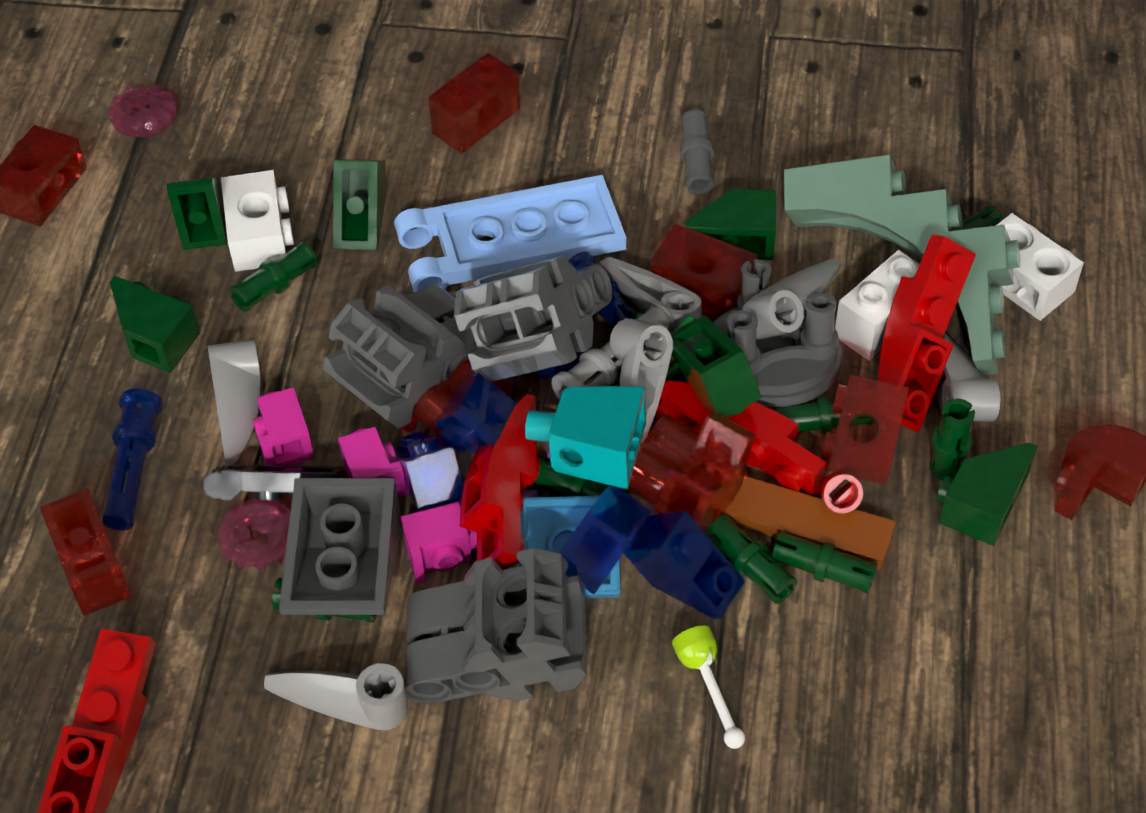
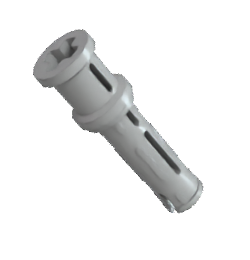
M653 304L648 311L636 319L661 325L667 328L668 331L674 326L671 313L660 304ZM610 341L600 349H588L580 355L577 365L568 372H559L552 378L553 391L560 400L563 390L568 387L611 386L615 383L617 371L622 367V360L616 358L612 353Z

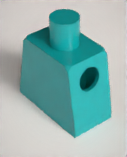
M568 387L562 392L556 413L534 410L528 412L525 437L527 440L549 442L551 467L556 472L628 489L646 426L645 387Z

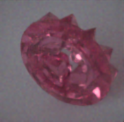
M142 83L139 89L132 90L126 87L124 95L114 96L113 106L108 111L111 123L118 132L130 137H147L160 133L172 124L177 114V106L170 91H163L159 84L147 88ZM136 107L141 108L138 112L135 111Z
M259 499L246 501L234 507L223 518L218 530V542L225 559L235 562L241 570L249 566L256 567L261 572L267 564L273 562L282 564L283 557L286 554L291 511L277 501ZM249 526L261 534L266 533L268 543L261 544L258 540H251Z

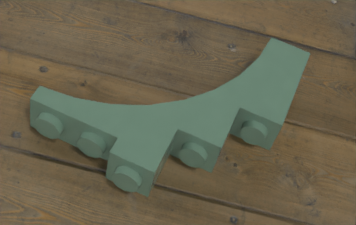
M890 155L784 169L785 211L795 227L833 226L863 231L891 241L921 260L932 234L945 236L975 253V259L957 302L968 327L972 359L977 370L980 371L982 376L999 374V358L1006 357L1005 333L1003 329L997 330L996 314L1004 313V298L1001 286L1014 285L1013 268H1020L1021 265L1018 240H1010L1005 225L962 230L963 222L960 205H953L947 190L907 194L904 171L897 170Z

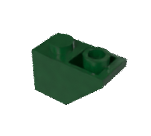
M114 276L110 281V286L131 357L171 373L200 335L192 305L180 297H169L151 290L141 282H130Z

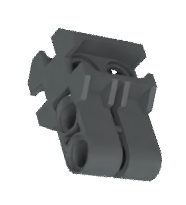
M563 256L476 280L474 282L475 286L465 287L456 292L454 317L459 332L471 327L477 348L467 355L472 370L488 383L571 363L577 358L575 352H584L593 346L594 326L591 316L610 303L612 286L606 270L600 264L576 270Z
M434 284L404 297L388 285L377 290L372 310L367 311L364 307V300L358 298L347 303L331 323L328 338L332 341L342 340L344 342L342 349L325 356L323 370L399 429L411 422L415 404L422 401L423 412L426 414L431 413L442 405L455 388L457 381L475 373L472 370L467 354L475 350L477 345L471 327L459 332L454 317L456 297L444 288Z
M536 548L518 551L517 559L523 566L502 570L493 558L475 561L466 573L464 581L424 589L411 594L407 601L406 643L408 646L405 658V690L407 698L415 702L430 704L487 693L492 697L519 701L534 698V691L529 685L546 681L557 692L575 689L587 676L584 583L578 575L565 578L568 562L563 555Z

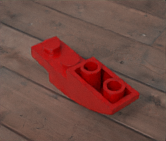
M933 234L930 237L915 277H901L885 328L878 372L879 415L918 433L954 344L943 339V336L976 256L972 251L945 236Z
M665 381L653 419L658 426L663 429H671L686 439L697 452L705 455L708 454L719 462H724L735 452L744 463L754 468L758 467L775 478L782 487L813 497L819 495L821 484L825 478L827 462L796 443L799 424L757 402L748 405L740 414L719 421L700 402L689 383Z
M526 394L489 431L479 445L469 467L461 500L459 527L477 532V561L493 558L502 570L518 562L517 552L524 550V538L521 536V511L524 498L521 492L527 486L534 483L540 469L536 441L527 440L525 437L528 412L530 410L536 411V397L530 394Z
M100 629L72 726H63L37 813L105 812L120 780L147 702V698L142 694L156 645V642L151 637Z

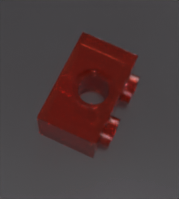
M487 53L428 97L432 134L461 154L520 110L518 72L491 54Z
M34 124L0 164V213L41 227L87 170L78 139Z
M674 224L651 259V272L695 293L701 299L703 312L720 317L727 311L737 307L738 297L742 294L741 267L745 262L750 261L751 274H754L753 260L757 259V254Z
M850 375L848 386L838 385L832 413L841 414L837 433L827 432L821 457L822 460L829 462V473L846 471L854 475L858 480L887 486L909 394L908 387ZM859 417L872 418L878 425L877 436L868 443H859L853 440L850 436V426L854 420Z
M88 488L40 507L65 575L83 616L132 597Z

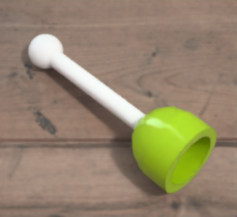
M703 625L687 629L673 639V648L684 666L700 670L726 730L724 742L728 747L737 749L744 744L745 734L740 728L735 727L710 668L717 654L716 640L709 626Z

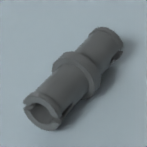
M689 110L681 116L680 120L683 133V143L680 145V158L685 163L686 188L692 193L701 194L711 190L714 184L711 172L714 146L708 136V116H705V112L701 110Z

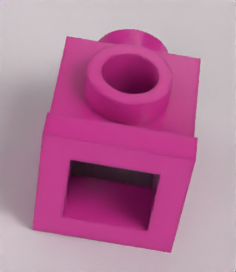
M294 387L282 391L269 392L261 397H257L261 417L254 418L253 423L262 448L265 464L291 466L314 459L309 432Z
M376 427L358 429L350 435L338 438L343 465L348 478H395L398 498L407 496L401 463L397 461L392 444L390 442L382 444Z
M459 502L400 516L404 542L416 584L426 582L425 573L435 570L448 571L462 563L472 561L471 550L477 548V532L459 527L461 508Z

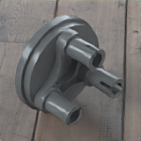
M755 259L753 260L754 274H751V263L747 261L741 267L742 294L738 297L737 307L721 315L714 324L744 351L762 396L761 399L755 402L766 407H787L810 401L826 392L835 383L841 371L842 347L838 339V333L834 329L836 299L827 293L811 294L806 299L804 318L797 330L765 339H756L758 318L755 314L750 316V311L742 309L749 299L770 286L772 268L768 262Z

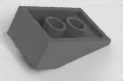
M395 478L294 479L279 604L280 615H385L397 556L400 506Z

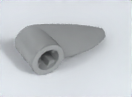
M612 257L599 262L615 286L643 314L653 304H660L668 309L674 320V326L669 330L670 333L679 327L688 316H694L695 319L702 316L700 297L688 289L645 269Z
M835 259L817 263L776 282L749 299L744 304L742 310L750 311V316L755 314L758 318L756 339H765L797 330L804 318L807 297L814 293H823L840 270L841 263Z
M631 318L618 322L613 328L610 335V347L616 358L622 360L619 386L645 387L646 426L636 458L637 462L661 397L673 350V340L667 328Z
M944 334L943 339L954 344L935 391L941 414L943 405L947 401L960 398L972 404V409L970 410L975 409L973 422H994L998 417L1001 401L997 381L994 379H984L966 352L947 334Z
M255 339L208 345L226 466L238 461L253 431V419L257 418L258 414L257 397H260L261 378Z
M377 663L368 666L360 675L314 670L276 672L265 675L264 689L308 709L376 730H389L400 725L408 714V701L402 674L396 667L389 664Z

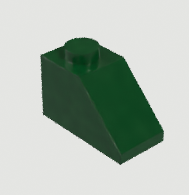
M333 160V249L378 250L385 207L386 160Z
M218 177L167 183V193L183 250L227 245L224 203Z
M731 189L687 219L684 257L773 260L776 236V191Z
M705 315L671 333L673 340L671 355L700 402L719 421L740 414L748 405L762 398L744 351Z
M1028 442L964 459L956 476L947 474L940 486L936 501L942 503L943 507L938 523L995 546L1029 476L1038 446Z

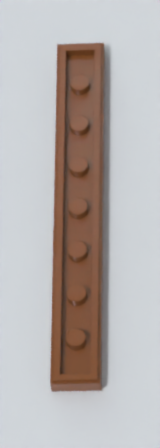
M536 441L537 458L542 456L546 460L551 461L547 457L546 443ZM643 446L638 461L635 462L628 489L621 488L631 491V494L712 519H717L721 515L726 514L739 527L773 538H778L783 530L788 534L820 545L829 542L836 545L835 550L869 562L878 563L877 570L880 571L882 570L896 526V521L856 509L848 513H837L832 511L824 503L823 499L648 446Z

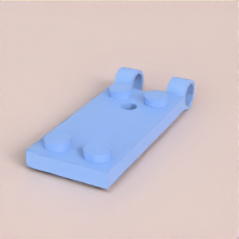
M603 175L433 208L407 209L401 212L394 221L399 243L403 247L408 249L423 247L432 240L433 236L438 235L444 257H424L410 265L408 275L413 292L434 284L446 289L448 285L477 280L563 256L567 261L626 250V235ZM489 236L493 238L490 241L479 240L481 237Z

